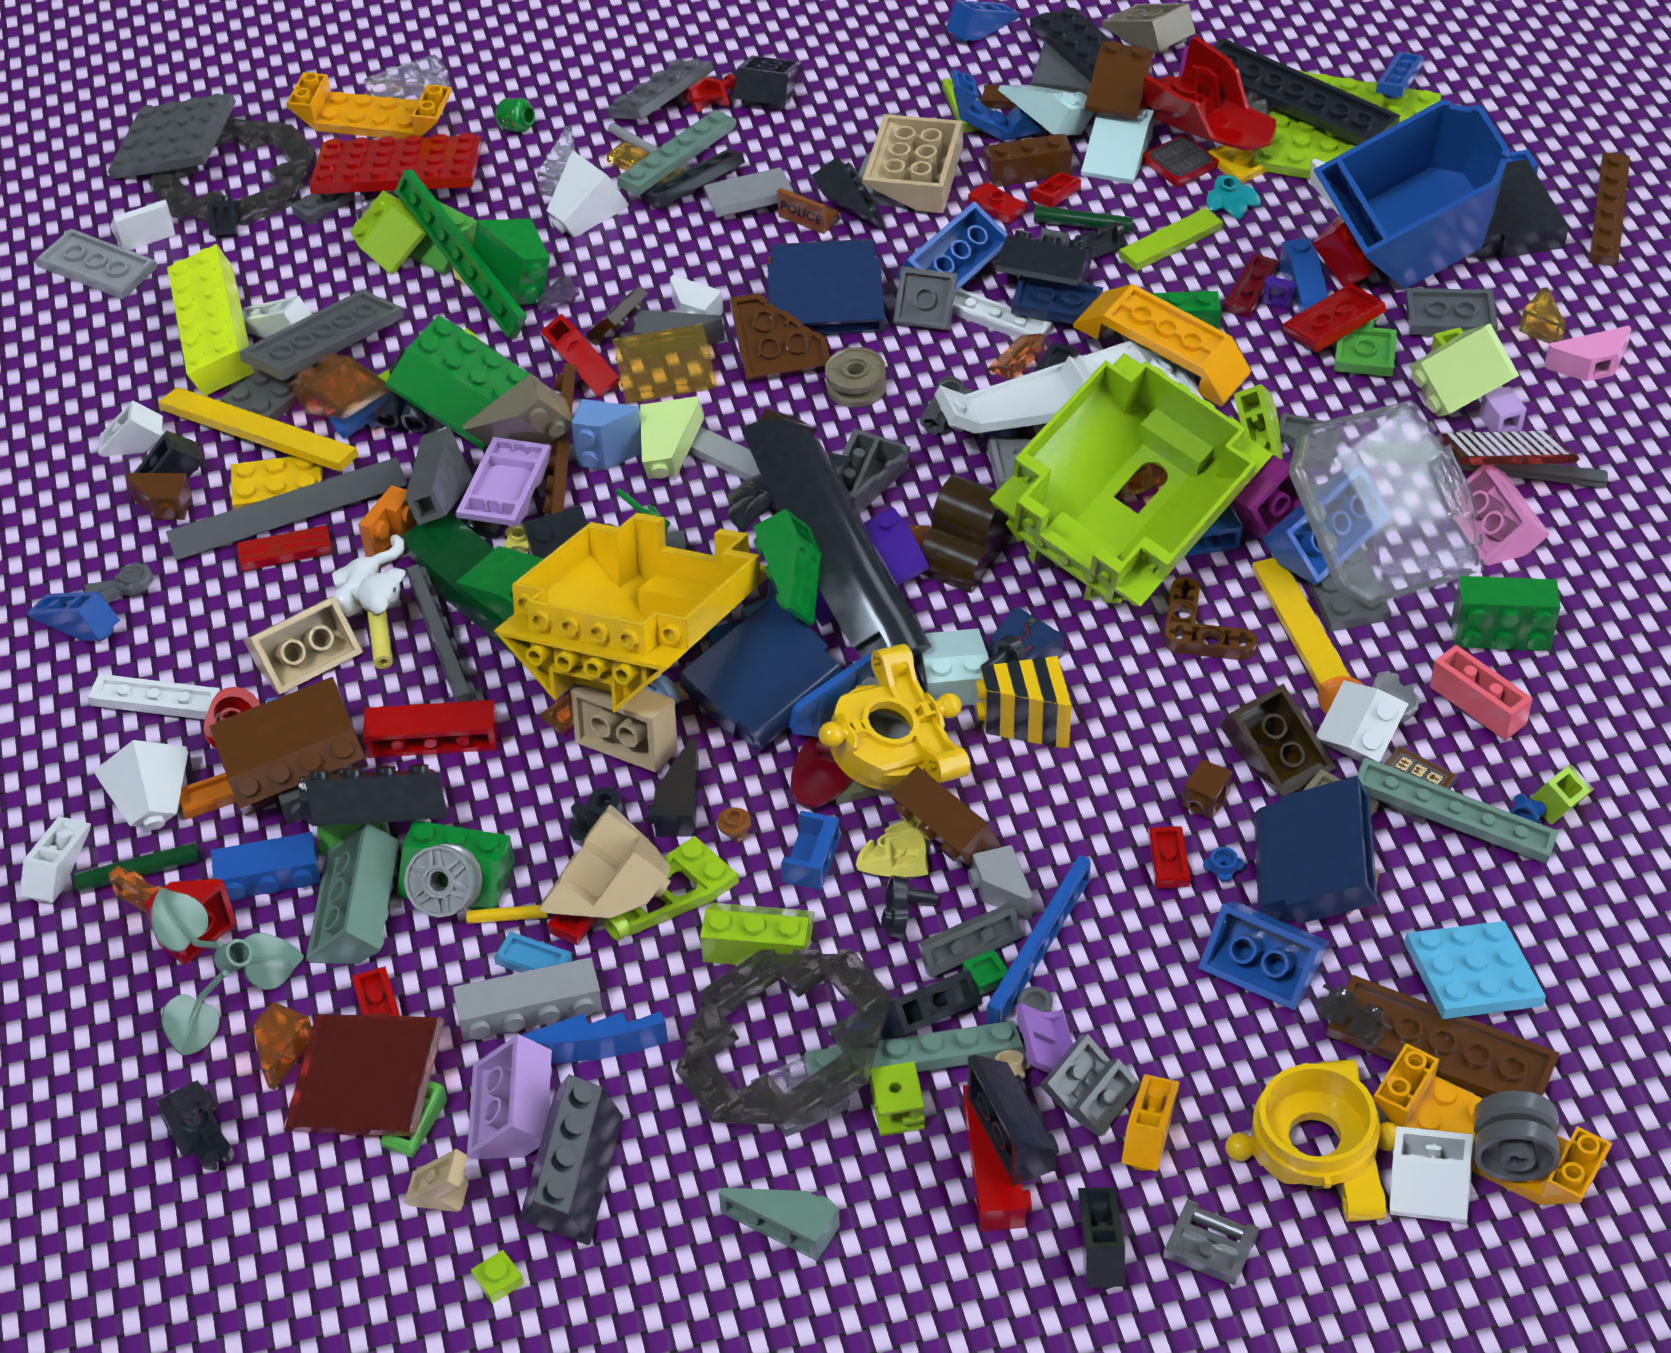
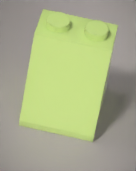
M1491 324L1466 330L1409 365L1414 383L1422 389L1426 396L1428 408L1437 417L1448 415L1519 376Z

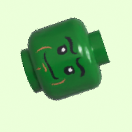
M505 98L497 106L495 119L500 129L504 132H526L535 121V111L529 101L524 98Z

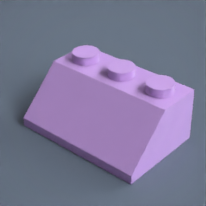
M517 1034L473 1064L467 1145L468 1158L525 1157L539 1148L551 1102L549 1097L550 1077L552 1074L551 1049Z

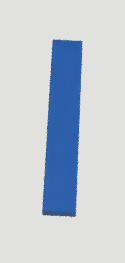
M1079 855L987 1004V1024L1004 1022L1017 1002L1020 992L1026 987L1089 883L1091 867L1089 858Z

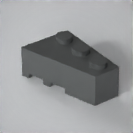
M854 428L842 455L849 457L852 462L845 463L837 467L836 470L851 494L852 500L860 514L906 471L911 446Z

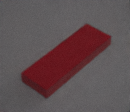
M1253 254L1226 299L1223 311L1251 318L1264 295L1267 276L1274 277L1276 275L1280 261Z

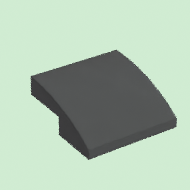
M1089 1034L1080 1035L1040 1084L1042 1089L1066 1113L1097 1136L1105 1132L1141 1085L1119 1058L1110 1060Z

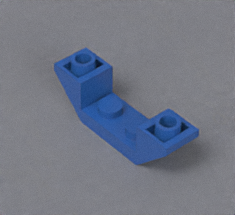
M953 69L951 78L961 120L1002 141L1037 134L1042 131V125L1017 105L1007 117L1000 111H993L985 107L980 101L976 100L978 92L974 78L967 73H961Z

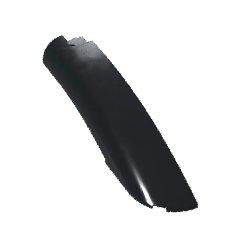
M783 419L761 420L742 428L753 458L778 511L787 509L810 527L821 553L818 588L852 648L856 649L859 656L863 658L874 650L906 644L912 652L913 659L931 648V643L900 592L864 525L851 494L819 440L801 425Z

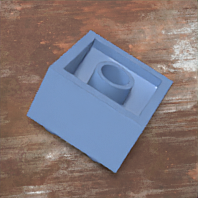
M581 399L572 420L577 466L607 470L642 454L639 406Z

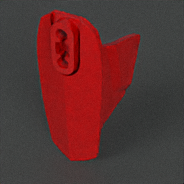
M1194 36L1190 41L1185 68L1181 78L1168 76L1155 80L1149 75L1144 77L1143 103L1141 108L1154 110V118L1165 124L1200 138L1243 151L1270 146L1276 132V119L1248 105L1238 68L1234 66L1231 59L1198 36Z

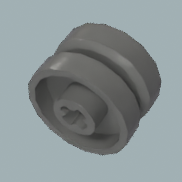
M1512 1090L1497 1092L1484 1097L1475 1105L1473 1113V1130L1476 1135L1474 1140V1160L1478 1168L1487 1175L1501 1180L1529 1181L1547 1176L1558 1167L1560 1161V1143L1557 1138L1559 1130L1558 1112L1555 1105L1547 1098L1532 1092Z

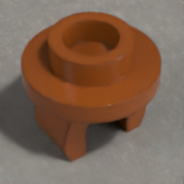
M727 808L717 818L718 829L727 836H733L734 843L737 845L748 837L747 831L751 826L750 815L742 808Z

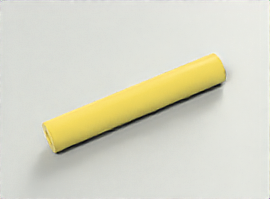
M386 610L380 614L367 611L374 666L379 669L389 668L393 664Z

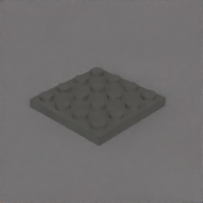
M216 93L209 97H193L186 101H169L162 105H146L140 108L108 169L111 178L118 179L205 165L236 103L233 94Z

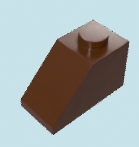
M186 473L126 474L132 499L155 520H185L192 496Z

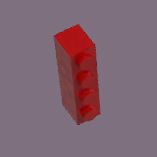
M477 700L366 707L362 738L367 758L497 750L498 717L495 701Z
M963 1085V1110L980 1232L1025 1228L1026 1213L1032 1212L1030 1190H1023L1022 1183L1013 1186L967 1099V1085Z

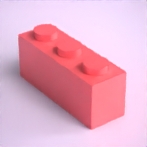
M1454 645L1434 661L1430 687L1506 741L1527 724L1533 698L1458 645Z

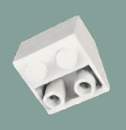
M1397 1126L1392 1165L1390 1215L1467 1224L1473 1165V1134Z

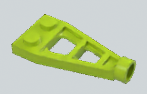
M693 836L671 851L664 859L670 867L668 880L674 873L682 872L697 886L696 889L681 896H674L666 888L659 897L666 904L664 907L651 913H647L641 907H637L612 918H603L604 927L614 940L620 941L627 935L631 936L714 901L739 883V874L696 836Z

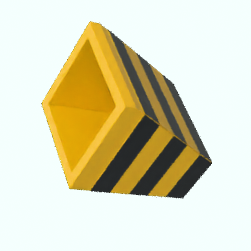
M1058 656L980 666V680L975 681L976 695L980 702H975L977 721H983L986 734L1052 747H1069L1071 701Z

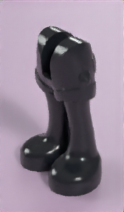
M401 349L395 361L391 364L390 375L406 350ZM390 390L385 403L375 410L374 422L384 428L397 427L400 418L401 397ZM406 401L401 415L402 424L406 429L413 432L426 431L429 424L428 417L422 410Z

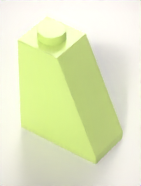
M698 396L640 405L642 464L648 479H663L668 476L678 475L704 420V412Z

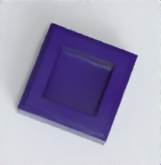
M1267 276L1264 286L1263 304L1290 309L1293 304L1295 281Z

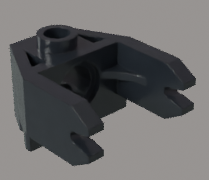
M198 1080L154 1101L167 1131L183 1158L193 1153L202 1167L207 1170L218 1169L217 1162L219 1160H223L226 1163L231 1162L234 1151L221 1133L212 1111L217 1109L216 1103L209 1090H205Z

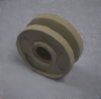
M849 347L833 354L825 365L827 393L839 405L850 408L865 407L874 404L882 398L886 391L885 361L880 354L871 349Z

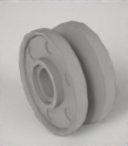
M445 843L424 848L414 855L406 867L404 884L406 894L415 908L425 915L440 918L463 912L474 904L481 892L483 877L480 864L470 851L461 845ZM441 872L448 877L447 888L442 887L439 883V874Z

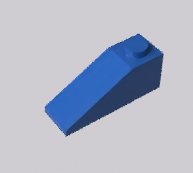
M956 0L946 30L953 33L954 38L961 42L967 43L968 40H981L1018 19L1021 13L1003 3Z
M1310 238L1282 242L1279 269L1284 279L1295 281L1293 298L1300 312H1303L1328 297L1319 257Z
M100 592L46 594L26 613L29 618L81 641H102L113 632L112 628L120 621Z

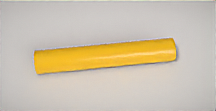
M541 905L466 910L467 924L540 919L548 918V913H544L539 909Z

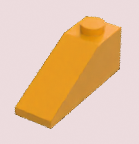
M1144 1074L1127 1124L1122 1164L1131 1165L1134 1169L1140 1171H1158L1177 1098L1179 1081Z

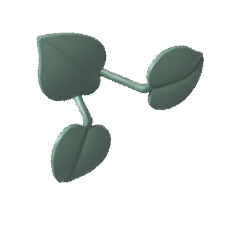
M165 888L158 891L153 901L151 924L157 940L164 947L174 952L184 950L190 942L195 947L215 948L214 962L220 970L219 974L198 995L196 1000L190 995L181 994L169 1000L163 1009L161 1016L163 1030L175 1051L180 1055H190L198 1052L209 1044L217 1033L219 1027L218 1011L214 1006L202 1002L229 973L244 967L245 978L250 984L258 989L271 990L282 985L304 958V955L293 945L267 933H254L243 940L234 939L226 944L222 940L216 942L198 940L197 938L202 936L208 927L207 912L199 901L189 895L173 892Z

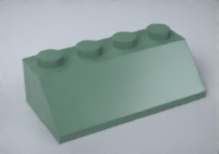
M365 823L327 851L306 961L310 963L360 964L371 955H375L380 951L384 943V937L382 936L384 924L389 915V910L387 909L389 896L394 887L392 882L394 868L399 858L397 855L398 839L369 823Z

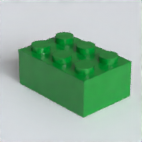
M1459 576L1451 615L1453 646L1458 645L1461 648L1550 651L1561 608L1557 579Z

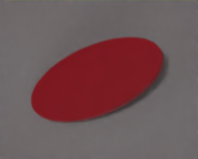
M810 736L801 748L793 765L791 791L794 799L804 807H819L840 796L854 780L846 775L837 765L831 749L824 746L820 742L819 737Z

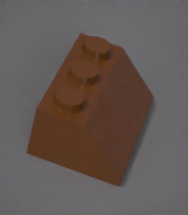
M1065 133L1033 139L1027 138L1008 143L1002 142L986 146L980 151V157L990 182L995 187L1046 180L1058 172L1071 175L1072 148Z
M918 765L890 793L891 798L896 804L893 808L894 811L907 823L911 819L919 825L917 830L928 841L932 842L935 838L942 844L940 849L953 861L959 858L969 866L972 865L973 854L1002 847L989 824Z

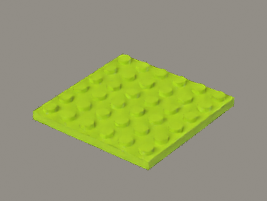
M1303 72L1400 115L1399 123L1441 100L1442 95L1429 90L1407 89L1402 97L1389 99L1381 93H1376L1377 82H1364L1352 78H1339L1328 76L1327 74ZM1272 107L1269 116L1276 119V132L1270 146L1257 150L1253 167L1262 165L1265 167V172L1310 179L1311 164L1314 158L1326 163L1356 147L1357 144Z

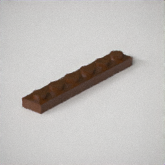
M1602 153L1588 263L1617 266L1629 172V155Z

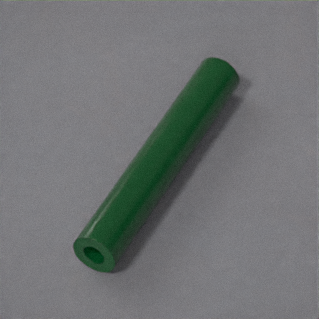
M1035 206L1034 222L1099 230L1100 227L1115 221L1122 223L1124 227L1123 233L1132 234L1134 217Z
M193 842L74 873V879L78 893L200 862L196 844Z

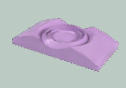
M493 437L456 511V517L510 526L518 525L527 515L535 488L542 483L551 446Z

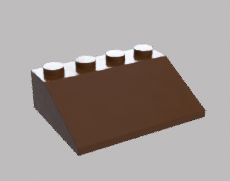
M333 676L209 725L228 782L238 807L245 816L279 803L278 795L298 788L299 776L309 775V770L326 769L329 770V774L342 773L343 768L357 767L363 769L369 766Z

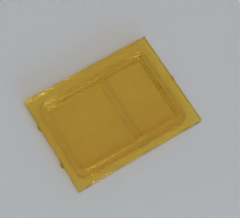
M703 323L613 339L615 360L618 364L621 387L623 388L626 404L717 388Z

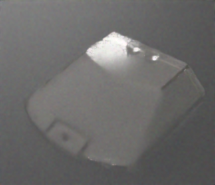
M1412 400L1306 426L1297 433L1289 468V475L1336 588L1370 607L1458 580L1459 576H1470L1483 571L1484 560L1479 559L1478 546L1483 544L1482 534H1476L1473 519L1478 517V513L1467 480L1449 445L1445 447L1441 445L1433 433L1437 428L1432 421L1427 424L1417 414L1419 407Z

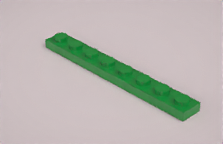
M404 170L395 189L397 196L507 338H517L527 315L413 170Z

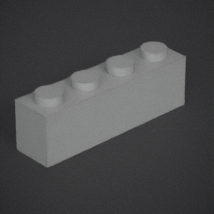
M592 957L453 987L463 1041L484 1039L487 1036L504 1032H517L527 1027L553 1024L559 1020L569 1019L583 1013L586 1017L592 1013L603 1011Z

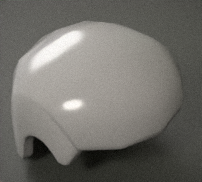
M1382 673L1375 678L1372 685L1373 688H1377L1408 703L1400 722L1407 721L1416 714L1419 699L1414 693L1413 685L1407 687L1401 685L1399 675L1396 673Z

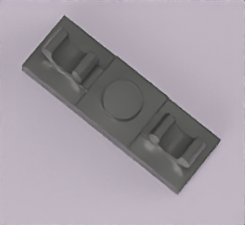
M1008 903L918 943L926 974L932 978L963 964L966 960L989 950H995L1023 936L1015 907Z

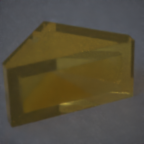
M1543 287L1523 309L1519 332L1550 344L1563 340L1566 323L1548 287Z

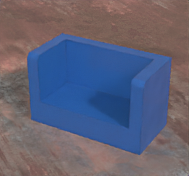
M800 811L798 816L799 834L790 858L783 857L781 862L782 883L822 891L840 840L839 818Z

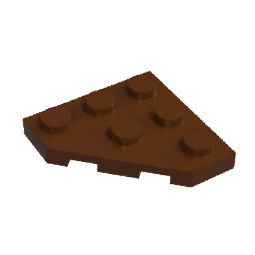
M759 293L730 298L746 382L825 369V365L830 358L826 337L817 331L813 332L785 310H780L769 303L768 299Z

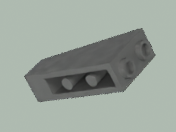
M450 426L422 435L405 497L418 525L446 516L473 478Z

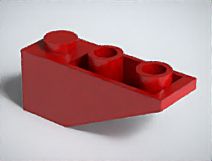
M562 313L540 331L553 351L565 363L576 365L575 374L598 398L621 380Z

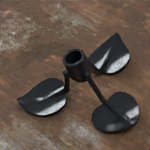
M827 453L835 468L852 462L847 456ZM761 474L745 480L727 495L728 502L734 504L728 510L730 521L743 532H746L750 524L767 510L772 516L779 512L770 493L766 491L768 488Z

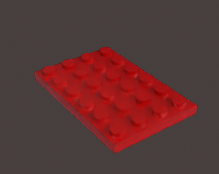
M462 133L458 136L436 134L432 137L421 138L419 135H410L401 139L385 136L379 140H368L365 137L355 138L353 141H342L337 138L323 142L309 183L310 193L395 191L404 170H413L427 189L473 187L482 146L481 135Z

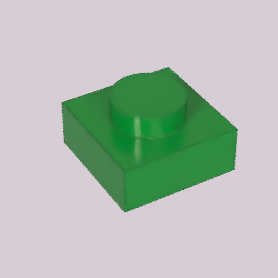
M994 949L963 962V971L970 970L979 996L998 988L1008 972V969Z

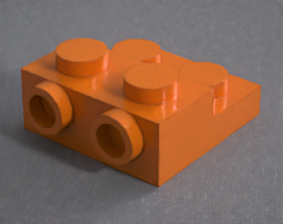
M391 485L358 524L365 557H372L380 552L389 550L392 547L390 542L392 535L397 534L400 536L418 525L405 498L407 489Z

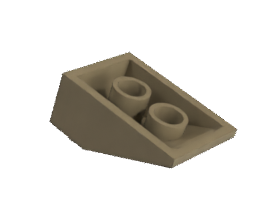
M1189 3L1136 4L1101 21L1104 28L1133 46H1143L1147 49L1155 50V54L1168 51V47L1171 45L1186 42V37L1196 33Z
M529 374L462 426L465 431L488 446L493 437L545 444L555 441L571 429L573 416L565 398Z

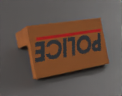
M782 188L777 190L778 215L781 218L825 234L839 220L838 210Z

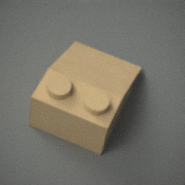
M574 687L571 689L575 743L653 772H657L678 752L675 699L643 689L613 714L611 691L594 687Z

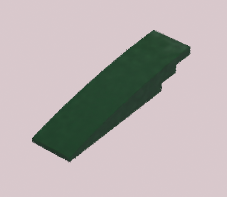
M448 512L444 517L416 525L400 535L404 540L403 552L417 562L424 576L429 575L430 580L438 586L439 595L516 657L494 631L505 620L456 585V581L491 553L494 548L451 512Z

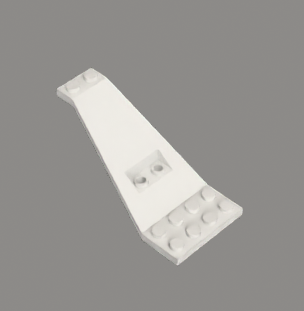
M1127 341L1085 356L1079 355L1077 358L1068 357L1066 362L965 395L941 385L935 393L940 410L944 413L948 425L960 432L966 430L975 434L1045 424L1052 419L1105 360L1113 365L1125 353L1141 365L1146 361L1153 367H1159L1168 377L1177 383L1184 384L1193 394L1204 400L1181 366L1132 341Z

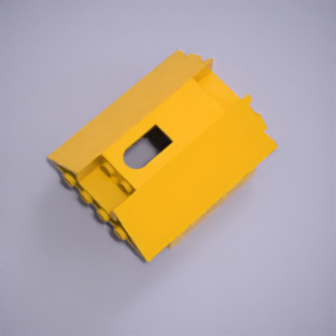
M637 512L619 527L590 522L512 584L514 614L494 631L555 701L574 684L611 691L614 714L675 663L768 576L765 572V565H760V555L749 553V534L720 528L714 533V556L666 546L664 517Z

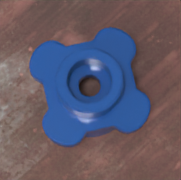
M1517 794L1514 797L1515 806L1510 810V813L1541 824L1540 818L1547 810L1546 805L1542 801L1528 799L1525 794Z
M1218 847L1212 851L1210 859L1203 861V868L1205 871L1213 872L1220 881L1228 882L1236 871H1241L1244 868V862L1241 858H1238L1237 853L1233 849Z

